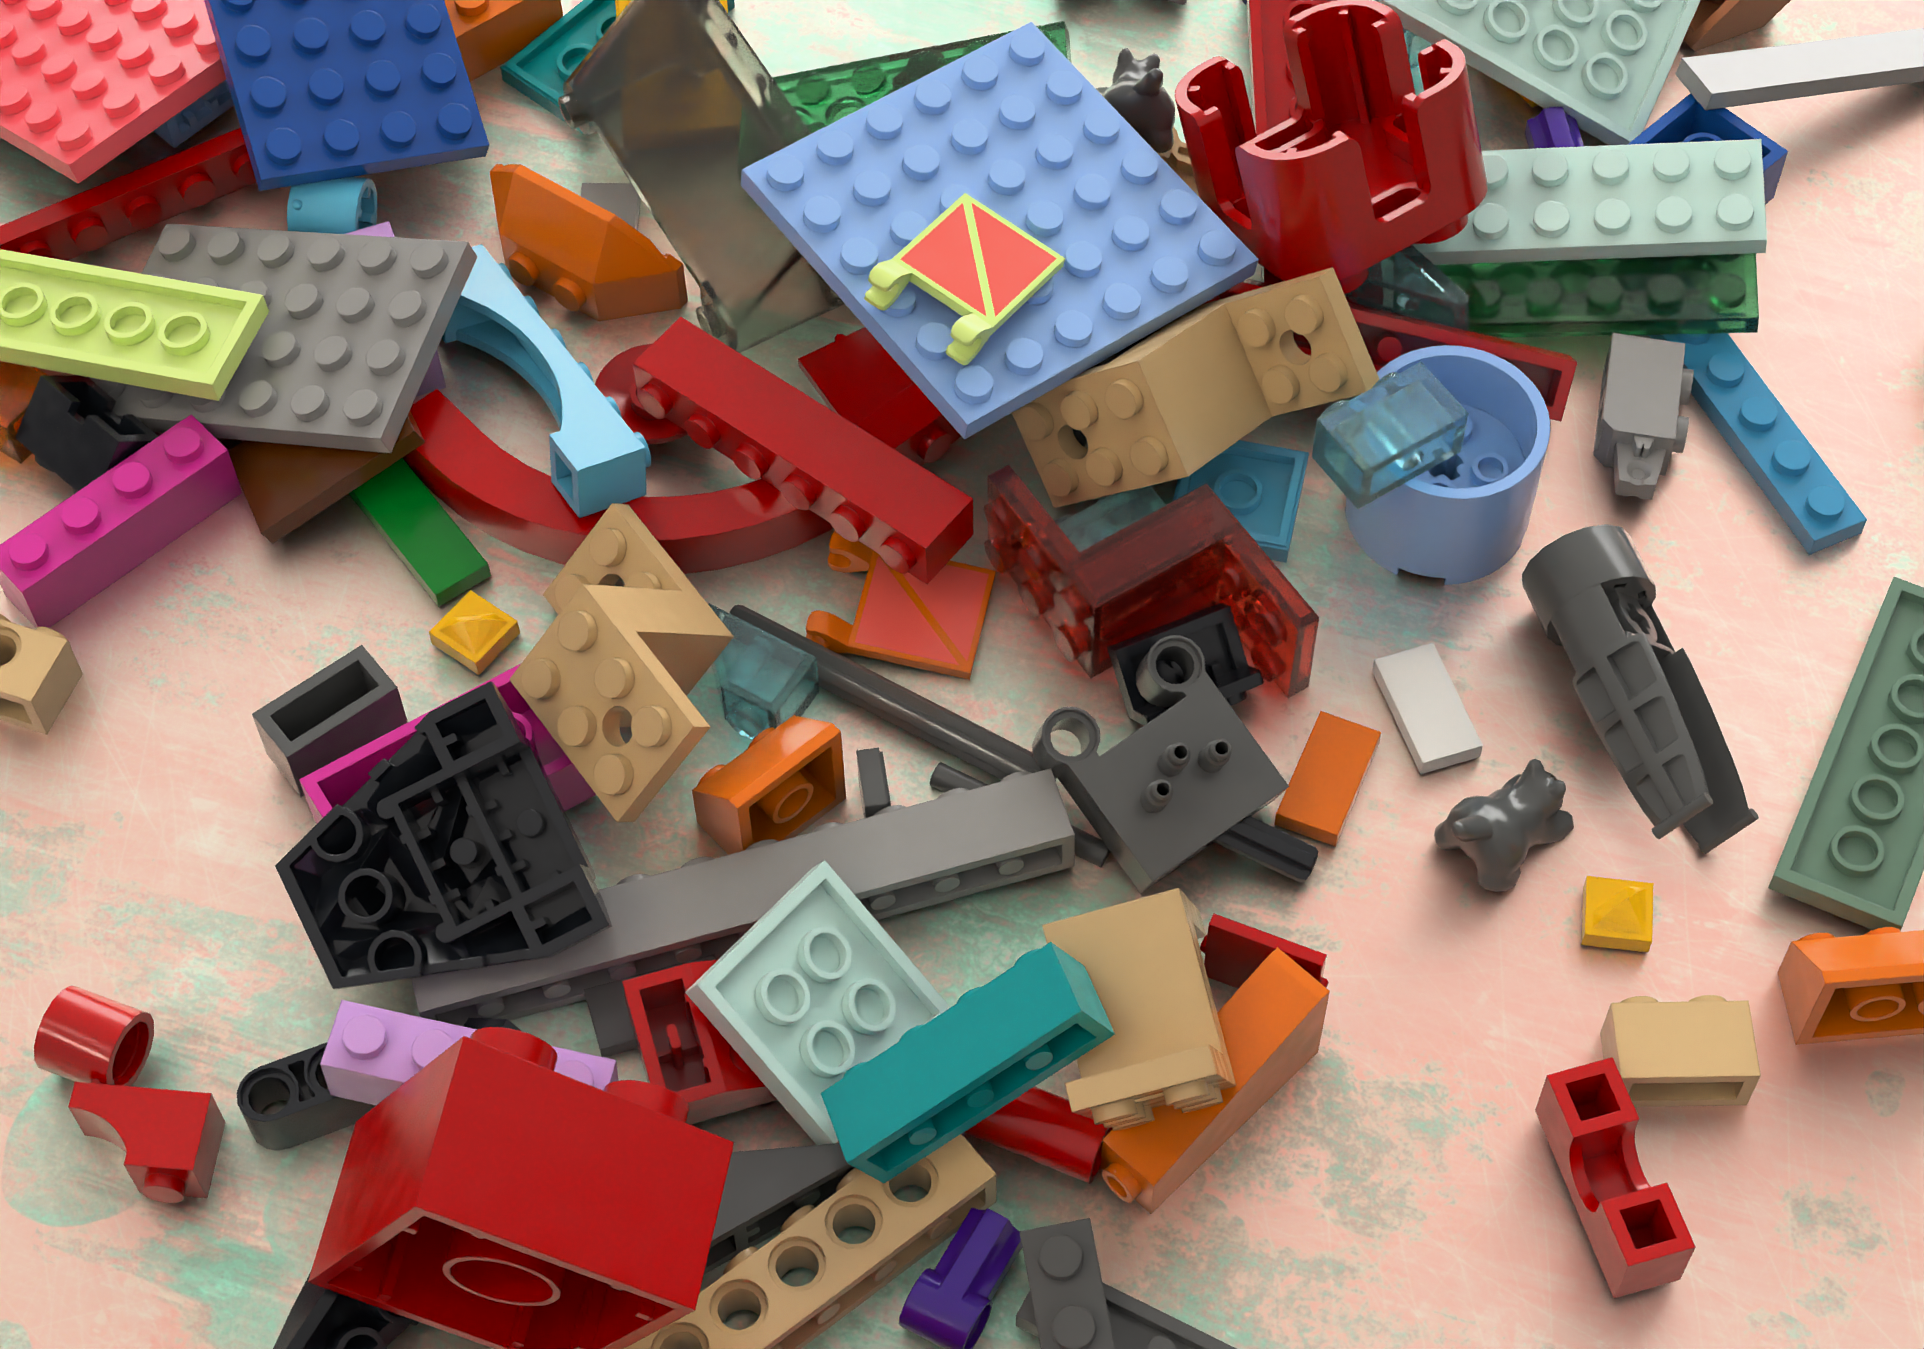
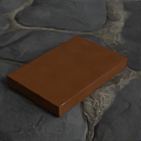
M409 411L391 453L248 440L242 441L228 452L259 530L263 536L274 544L424 444L425 440L411 411Z

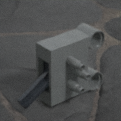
M1169 635L1159 639L1151 647L1137 669L1136 685L1141 696L1149 703L1158 707L1171 708L1101 756L1096 752L1100 743V729L1096 720L1085 710L1077 707L1060 708L1053 711L1038 730L1032 744V755L1037 766L1041 770L1051 768L1054 778L1059 779L1140 894L1214 842L1297 882H1304L1314 869L1318 857V850L1315 846L1251 817L1274 801L1289 785L1205 671L1203 653L1200 647L1191 639L1181 635ZM1169 659L1176 662L1184 673V682L1181 684H1171L1164 681L1156 670V661ZM1066 730L1073 733L1081 744V754L1076 756L1060 754L1053 747L1051 732Z

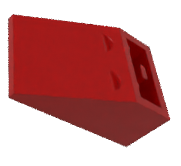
M717 960L690 962L622 981L626 1006L647 1082L670 1089L687 1101L689 1113L686 1123L689 1125L777 1100L685 993Z

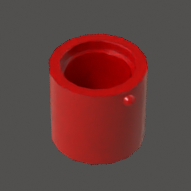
M71 985L63 989L52 1000L43 1015L34 1044V1061L38 1068L75 1082L132 1086L144 1068L151 1051L154 1037V1020L150 1013Z

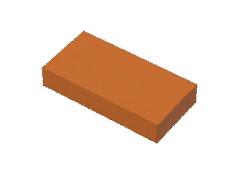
M1320 711L1289 782V787L1286 789L1276 812L1274 825L1336 847L1378 748L1381 732Z

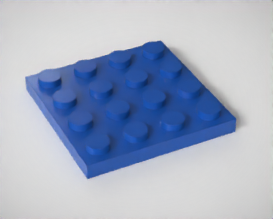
M204 0L259 191L479 158L487 155L489 142L444 0Z

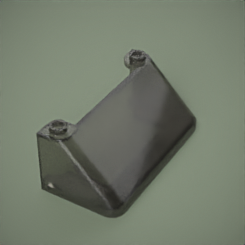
M631 0L563 83L564 95L558 98V104L566 123L572 130L579 127L587 136L598 132L700 287L702 306L696 308V316L701 329L741 353L845 304L740 185L742 169L810 135L811 132L719 0Z

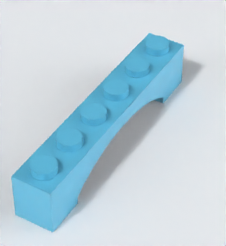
M482 244L473 246L472 249L477 255V259L442 336L443 341L449 343L458 340L489 353L519 373L543 398L560 430L549 434L551 482L579 518L608 509L612 503L622 504L647 495L646 468L651 466V454L643 435L640 432L633 433L622 419L614 399L610 396L604 397L594 384L588 367L583 362L577 363L568 352L560 332L555 328L550 329L540 317L534 300L529 295L523 296L515 286L504 263L498 264Z

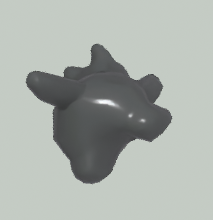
M1128 48L1122 49L1118 56L1117 67L1113 73L1112 85L1110 87H1099L1096 90L1157 153L1168 152L1174 144L1172 129L1175 123V104L1166 89L1162 87L1163 72L1159 69L1160 58L1157 54H1152L1144 60H1137Z
M1530 760L1524 772L1511 778L1501 789L1489 796L1467 797L1454 806L1447 819L1435 828V842L1442 850L1461 849L1468 857L1473 859L1477 867L1478 884L1484 889L1494 892H1507L1515 887L1521 874L1520 866L1524 863L1529 848L1536 844H1552L1563 840L1574 828L1572 815L1568 811L1560 810L1566 785L1553 774L1545 771L1540 760Z

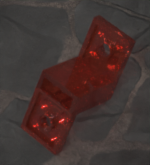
M1010 465L987 476L988 503L984 505V513L988 521V540L984 542V548L988 559L999 573L1007 572L1018 585L1019 595L1029 613L1036 618L1039 616L1044 618L1053 630L1054 640L1062 655L1070 662L1077 660L1090 678L1113 667L1107 650L1108 646L1218 603H1224L1231 607L1240 640L1250 651L1252 662L1255 668L1261 671L1262 678L1268 682L1274 681L1287 698L1309 687L1319 616L1207 483L1079 552Z

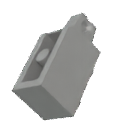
M1618 333L1612 334L1603 369L1593 455L1603 466L1613 468L1615 494L1626 497L1636 496L1640 499L1652 500L1659 475L1665 476L1672 452L1683 453L1689 417L1678 416L1679 404L1688 405L1694 374L1693 369L1683 368L1685 343Z

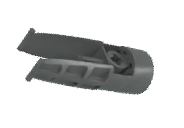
M1607 524L1590 526L1563 535L1542 548L1528 562L1523 571L1522 585L1547 638L1554 644L1564 647L1576 671L1572 679L1574 689L1598 736L1635 800L1655 826L1652 828L1654 836L1657 839H1661L1683 824L1698 843L1700 850L1707 854L1758 820L1759 816L1754 809L1748 808L1743 785L1734 760L1689 657L1683 647L1675 652L1652 606L1656 599V585L1630 534L1619 526Z

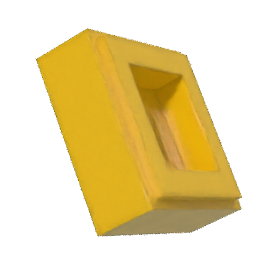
M471 590L429 631L431 643L477 675H480L498 657V654L520 634L517 620Z
M1586 876L1583 886L1581 945L1649 952L1653 931L1654 883Z

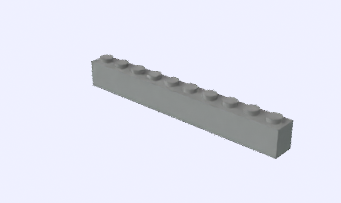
M1050 768L1035 773L1028 771L1015 772L1004 777L998 783L972 790L965 788L952 789L941 794L937 799L908 807L902 805L889 806L879 810L871 817L845 824L838 822L825 823L814 828L808 834L786 840H762L750 845L745 851L719 858H695L686 862L678 869L652 876L647 874L632 875L622 879L617 885L599 889L612 927L551 958L525 960L484 968L458 970L411 978L418 1011L422 1018L464 1026L468 1018L508 1019L510 1021L586 1000L584 989L675 964L685 963L715 954L716 960H718L807 872L824 860L876 920L1074 867L1075 834Z

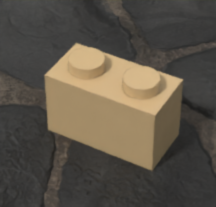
M1702 995L1689 1001L1658 1002L1653 997L1634 996L1621 1002L1610 1004L1600 1032L1603 1059L1613 1057L1634 1107L1748 1104L1761 1076L1749 1000L1727 1001L1724 997L1718 995Z

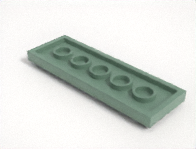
M1893 577L1768 888L1871 930L1894 927L1901 931L1924 871V587Z

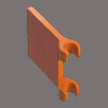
M834 531L829 542L828 566L834 571L843 573L868 572L853 625L834 614L816 610L811 612L808 617L806 638L836 653L855 654L970 680L996 570L950 560L928 584H925L908 572L902 574L893 570L884 562L880 554L863 543L848 541Z

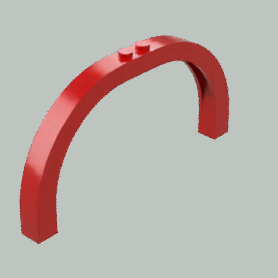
M935 52L895 79L894 91L949 64V62ZM912 383L855 424L920 466L939 460L947 452L950 445L961 437L915 383ZM435 389L412 405L410 411L425 443L404 456V461L438 498L459 516L488 535L523 552L565 565L607 509L579 518L553 485L551 476L526 465L501 449L482 433L438 389ZM762 479L710 493L664 497L642 496L622 503L628 504L684 574L720 570L758 561L795 548L833 529L830 522L811 510L804 511L793 506L780 490Z

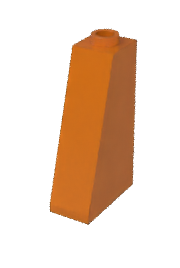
M1277 947L1217 1012L1236 1086L1220 1090L1223 1103L1182 1113L1181 1109H1174L1173 1105H1163L1152 1108L1155 1119L1152 1122L1113 1131L1112 1129L1102 1140L1100 1169L1108 1187L1123 1201L1131 1203L1136 1200L1144 1209L1152 1214L1318 1053L1330 991Z

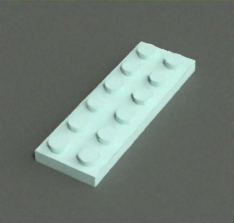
M1761 139L1482 151L1488 189L1483 201L1468 214V223L1465 228L1457 235L1441 242L1431 244L1414 243L1401 250L1402 266L1766 253L1767 228Z

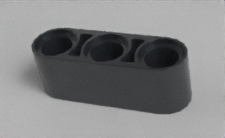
M327 1042L262 1065L249 1072L240 1082L236 1093L237 1104L254 1139L263 1147L272 1150H282L300 1145L354 1125L358 1119L376 1106L330 1095L320 1065ZM275 1101H288L285 1107L275 1114H261L267 1105Z

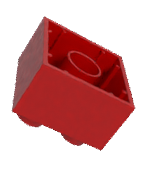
M481 1028L474 1031L470 1038L466 1036L460 1038L356 1121L308 1282L493 1349H624L696 1310L734 1142L687 1124L689 1105L683 1097L670 1089L649 1082L620 1080L607 1084L601 1090L555 1072L558 1059L557 1052L544 1040L529 1033L510 1028Z

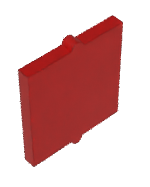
M866 327L847 336L837 334L834 342L798 358V366L829 409L854 425L914 383Z
M1213 913L1208 926V934L1204 936L1200 945V950L1205 953L1204 965L1208 978L1239 989L1260 964L1278 947L1324 987L1327 988L1329 983L1327 979L1323 978L1327 954Z

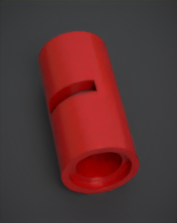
M1034 1086L963 1133L1017 1155H1023L1034 1162L1091 1184L1101 1167L1102 1140L1113 1128H1104L1103 1124L1095 1125L1093 1119L1073 1113L1068 1099Z

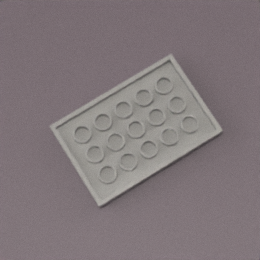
M166 224L141 274L261 294L264 296L269 313L219 401L101 379H90L117 401L113 412L122 419L123 414H133L153 432L164 433L192 414L215 438L391 453L476 262L477 255L469 242Z

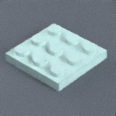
M825 860L807 872L685 992L816 1145L835 1144L838 1141L821 1092L843 1079L844 1074L853 1066L870 1061L899 1042L901 1036L911 1028L926 1024L951 1008Z

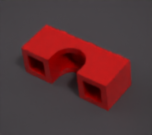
M1613 1057L1547 1075L1535 1112L1613 1298L1680 1280L1696 1247L1668 1183L1651 1187L1643 1173L1635 1145V1129L1639 1122V1116Z

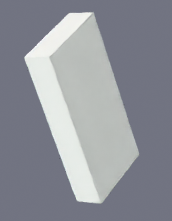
M1434 643L1374 659L1372 672L1420 775L1481 756L1483 744Z

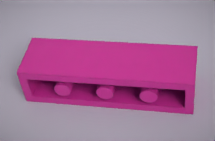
M192 414L0 544V585L5 596L35 628L52 627L242 494L228 450Z

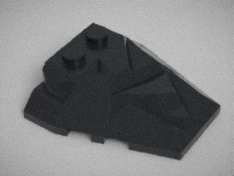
M491 681L429 712L414 727L417 732L389 760L383 758L368 773L371 778L343 806L337 804L275 865L333 989L417 978L458 970L484 968L525 960L551 958L612 927L605 903L594 882L596 879L594 870L529 739L523 736L513 713L496 685Z

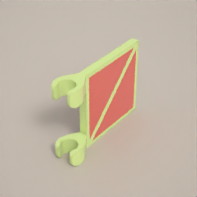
M964 193L891 260L878 263L870 271L868 281L873 286L866 291L864 299L879 310L885 311L896 301L910 281L963 316L952 326L950 336L954 341L947 346L946 354L958 363L968 365L976 357L990 336L1063 267L1065 258Z

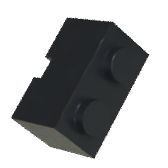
M52 375L40 376L15 438L35 455V461L40 466L55 472L73 488V493L75 494L150 443L158 435L133 414H123L122 419L113 412L117 401L89 377Z

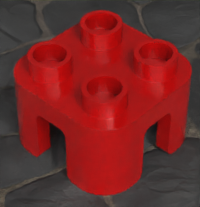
M1336 0L1323 3L1302 11L1286 22L1283 28V38L1298 105L1296 112L1290 119L1259 135H1256L1242 70L1222 56L1213 57L1190 70L1179 81L1174 95L1198 195L1201 200L1259 259L1258 264L1278 278L1287 281L1333 267L1344 294L1357 289L1365 282L1369 275V267L1414 243H1437L1457 235L1465 228L1468 223V214L1479 206L1485 198L1488 189L1464 53L1458 46L1446 39H1442L1418 53V62L1424 91L1416 95L1401 20L1393 9L1373 0Z

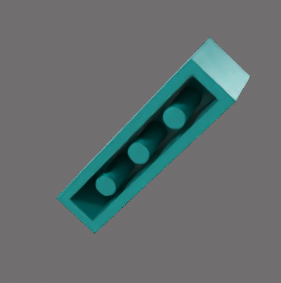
M1049 942L1042 948L1023 954L1017 959L1013 967L986 985L964 993L954 1006L928 1023L911 1028L901 1036L899 1042L875 1058L850 1068L844 1074L843 1079L821 1092V1096L846 1162L878 1181L886 1183L1115 1035V1032L1085 966L1055 944Z

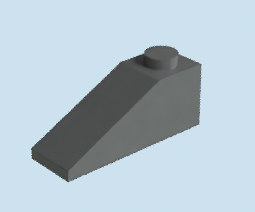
M840 1144L732 1152L704 1275L733 1259L741 1251L756 1246L779 1233L784 1222L798 1209L806 1205L817 1207L836 1193V1188L840 1181L855 1168L846 1162Z

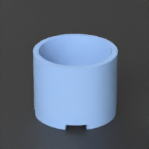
M1451 345L1431 346L1403 354L1390 361L1377 372L1381 384L1362 396L1346 490V519L1354 539L1362 550L1386 570L1396 575L1402 569L1421 576L1444 578L1445 585L1471 582L1500 569L1515 555L1521 546L1529 524L1550 437L1548 409L1542 395L1533 382L1517 367L1494 354L1470 347Z

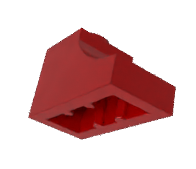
M86 1082L74 1083L68 1108L85 1136L106 1140L126 1152L124 1166L140 1193H143V1195L152 1200L164 1203L181 1202L184 1196L208 1198L225 1127V1120L212 1093Z

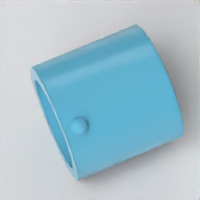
M348 177L291 186L287 205L288 231L346 234L376 225L378 204L375 183L371 178Z

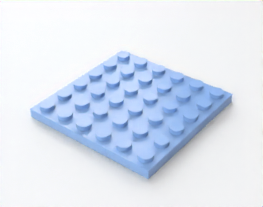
M1032 22L747 166L741 172V187L964 440L1253 276L1259 260ZM964 193L1065 258L1063 267L990 336L976 357L968 365H962L946 354L947 346L954 341L950 336L952 326L963 316L910 281L896 301L885 311L879 310L864 299L866 291L873 286L868 281L870 271L878 263L891 260Z

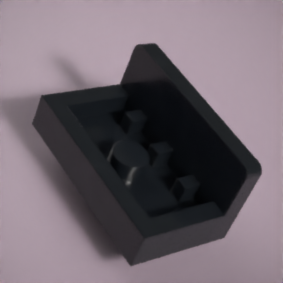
M1224 603L1210 606L1107 647L1128 717L1142 725H1146L1171 708L1158 707L1149 703L1141 696L1136 685V672L1139 664L1159 639L1169 635H1181L1191 639L1200 647L1205 658L1206 673L1230 706L1247 698V690L1264 683L1261 671L1248 665L1231 607ZM1169 659L1156 661V670L1164 681L1171 684H1181L1184 682V673L1176 662Z

